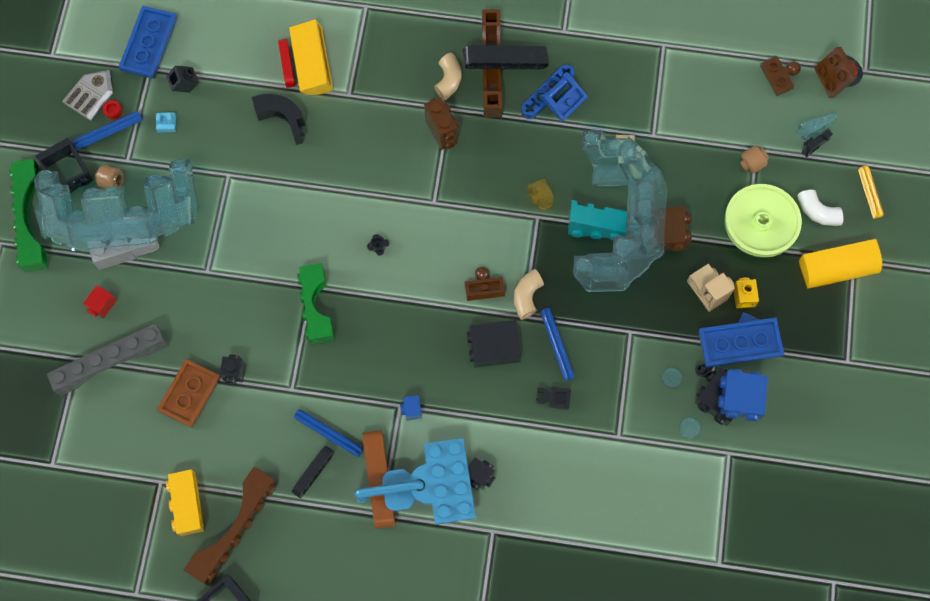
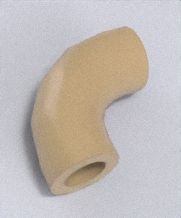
M453 53L446 54L439 61V65L444 71V77L439 83L434 85V88L443 101L447 100L457 91L462 79L461 66Z
M533 269L521 278L514 290L513 303L521 320L530 317L537 311L532 301L533 294L544 283L536 269Z

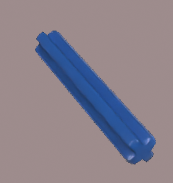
M138 111L73 139L72 143L75 149L79 150L142 121V117Z
M545 308L541 310L540 314L564 380H571L574 378L571 364L551 309Z
M301 409L296 411L294 415L296 420L356 457H359L363 452V447Z

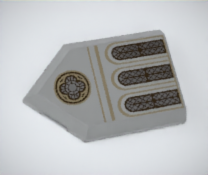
M110 70L84 74L63 99L62 103L91 121L113 94Z

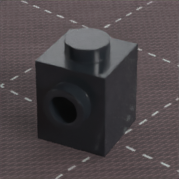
M175 65L166 75L171 90L176 92L190 93L199 83L193 67Z
M234 354L222 357L220 377L224 382L229 384L243 383L246 366L243 359Z
M474 458L468 467L471 486L476 490L479 488L484 490L486 486L490 488L496 479L494 477L495 470L492 469L494 466L486 460L481 462Z

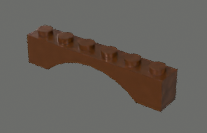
M500 9L482 10V46H501ZM483 69L484 118L502 117L501 69Z
M253 467L242 483V505L233 526L218 542L204 550L195 552L184 568V571L205 585H208L209 582L212 583L218 575L217 570L219 567L225 565L230 558L229 552L241 542L242 538L240 536L244 530L247 531L251 527L254 515L256 513L259 514L263 509L267 496L270 497L274 493L277 482L256 467Z

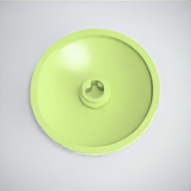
M755 184L741 189L732 197L725 211L724 223L729 238L740 250L757 257H772L785 252L794 244L801 230L802 218L798 205L784 190L768 184Z

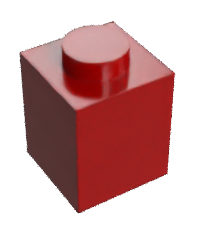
M96 285L83 304L87 308V313L95 318L98 315L104 319L117 299L111 293Z

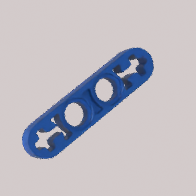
M561 66L523 103L521 113L524 118H535L547 106L544 102L539 101L537 96L547 93L551 89L549 87L551 83H558L563 72H569L574 79L575 71L572 66ZM566 84L552 99H554L559 93H561L568 86V84ZM533 107V112H526L527 108L531 109Z

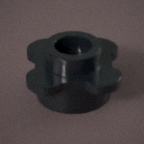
M375 234L370 243L367 244V249L381 256L384 254V249L389 246V241Z

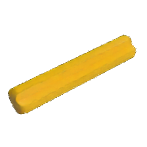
M862 166L858 169L872 217L874 219L881 218L884 213L870 168Z

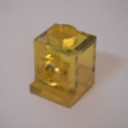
M545 179L527 186V195H530L532 203L537 205L539 210L544 211L552 206L554 196Z

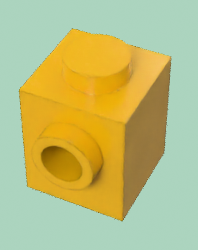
M738 279L734 284L736 308L755 307L759 302L756 279Z

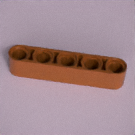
M378 430L362 433L369 487L383 485V476L388 472L383 432ZM384 495L371 497L375 529L396 526L394 511L387 508Z

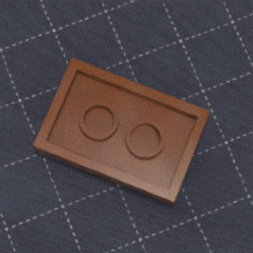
M185 359L157 411L193 428L221 378L220 375Z

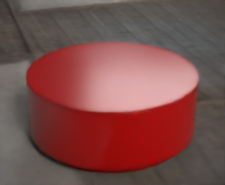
M111 100L104 104L103 113L108 119L114 120L122 115V107L117 101Z

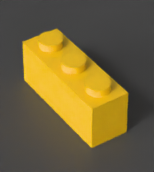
M191 469L168 474L166 488L168 493L170 492L171 494L169 508L174 514V520H172L173 531L179 536L204 532L196 473Z

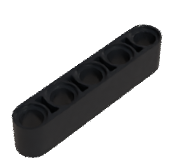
M472 45L462 49L464 67L466 69H544L549 66L547 48L544 46Z

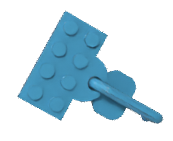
M463 438L423 444L426 464L415 469L412 475L404 469L388 471L383 476V485L360 488L354 492L355 498L359 503H365L368 497L384 495L385 504L392 511L407 510L416 500L424 505H432L435 525L476 519Z

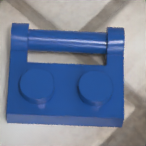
M567 72L561 76L562 79L540 97L560 121H564L588 97ZM568 84L570 88L555 102L552 98Z

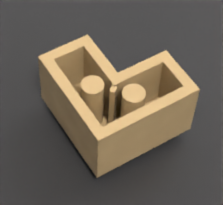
M709 264L691 274L687 280L709 312L727 301L735 289L730 277H726L724 273L719 275L717 270L711 268Z

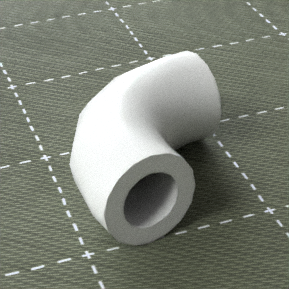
M815 190L802 191L797 195L803 212L812 221L826 226H841L843 224L841 207H827L819 201Z

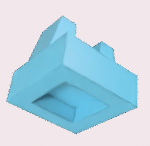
M175 112L156 114V130L158 133L176 132L177 115Z

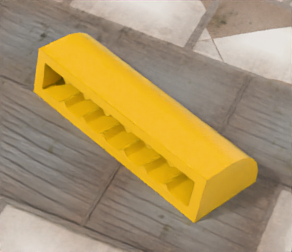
M314 19L289 27L300 92L307 95H318L333 91L321 25Z
M872 239L803 254L799 259V264L807 289L878 274L882 270V256L877 240Z

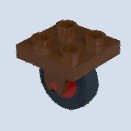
M836 47L814 67L829 98H835L846 87L857 85L863 78V70L860 64L854 58L847 56L842 47Z

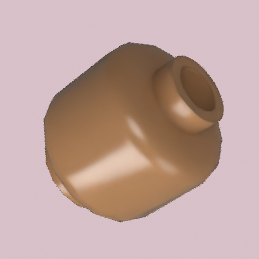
M753 146L742 153L740 164L745 171L749 170L751 173H756L767 166L769 156L763 147Z
M102 165L95 173L96 183L100 188L115 191L124 183L123 172L117 167Z

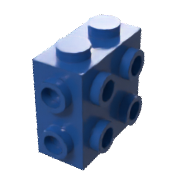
M740 369L728 370L720 379V388H723L722 395L718 399V407H721L720 414H726L728 418L746 417L748 421H758V419H761L765 415L768 376H763L760 372H750L749 374L742 373Z

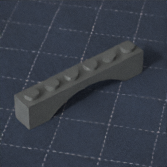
M155 323L47 373L53 391L59 396H63L78 389L89 379L110 367L134 358L151 355L168 347L162 330Z

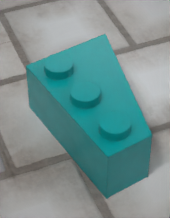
M572 200L569 211L568 235L576 238L591 236L593 239H601L603 237L613 241L624 239L627 211L604 207V210L594 208V204L588 203L587 206L577 205V201Z

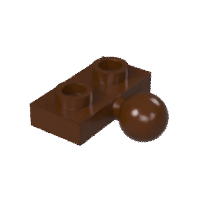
M777 56L760 65L776 96L792 90L794 85L788 75L795 76L801 71V66L796 61L789 62L784 69Z
M486 267L477 268L475 271L477 280L464 281L467 301L505 297L503 278H489L490 272Z

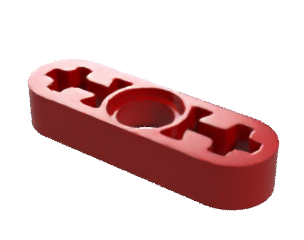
M287 39L278 40L286 88L295 87Z

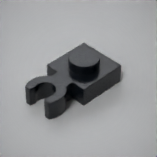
M827 129L815 139L811 137L804 143L805 147L801 153L807 158L818 150L821 145L829 141L833 133Z
M551 387V392H547L544 388H537V393H542L544 398H536V403L544 404L545 402H550L549 408L569 410L571 389Z

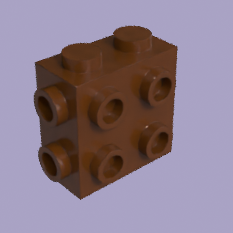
M441 97L429 100L424 104L425 121L440 150L451 149L457 144V136H459L457 130L459 128L458 122L455 117H451L450 107L447 102H443Z
M685 206L647 209V216L644 218L647 234L644 235V242L651 251L662 253L664 250L682 251L683 249H689V242L692 241L689 224L692 223V217Z

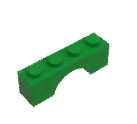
M320 263L299 267L300 273L297 274L298 285H302L303 290L299 294L301 303L305 304L302 315L303 320L307 321L308 325L305 328L306 339H310L312 345L335 341L330 317L319 314L314 308L317 294L327 287L323 265Z

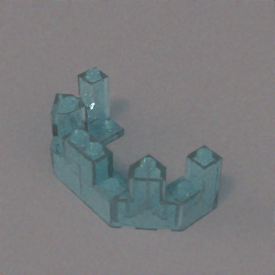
M602 130L583 131L582 150L593 165V186L628 185L626 236H614L613 253L587 254V256H574L573 275L587 292L625 291L636 277L639 278L653 261L659 259L664 254L667 181L662 171L652 163L647 152L630 137L627 139H607Z
M177 158L171 161L169 166L170 177L152 175L146 178L144 190L148 207L143 208L141 206H134L128 209L124 187L117 188L116 186H111L100 190L97 188L87 189L81 197L83 211L74 210L69 185L60 184L57 171H40L35 177L34 183L39 199L35 213L41 236L45 239L51 238L52 242L58 245H67L68 249L75 251L151 244L158 241L157 237L162 234L168 236L179 231V227L184 224L186 226L194 224L199 205L190 159Z

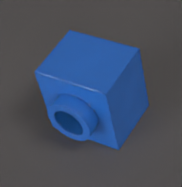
M419 395L403 397L404 403L400 404L401 415H405L407 421L421 419Z

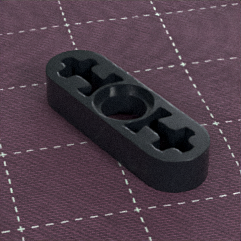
M325 446L292 489V493L295 496L302 498L332 459L335 451L328 446Z

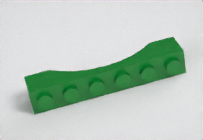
M34 159L11 162L9 175L13 182V186L10 187L11 195L14 197V203H12V211L15 215L13 227L17 235L14 243L16 249H18L16 264L24 272L48 269L46 250L34 238L29 224L30 202L35 190L41 183L39 165Z

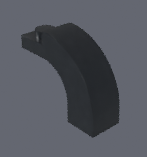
M261 94L251 97L258 121L273 117L281 118L290 125L295 144L303 143L301 137L305 135L302 126L305 125L300 109L294 102L277 94Z

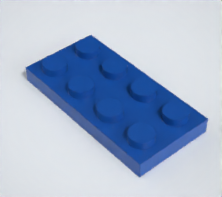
M146 6L141 7L118 67L120 71L152 79L155 78L177 20L176 13Z
M777 317L700 328L698 330L706 368L778 358L785 355Z

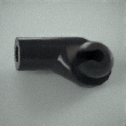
M699 364L695 368L696 374L700 377L711 375L716 370V367L706 368L705 364L701 366Z

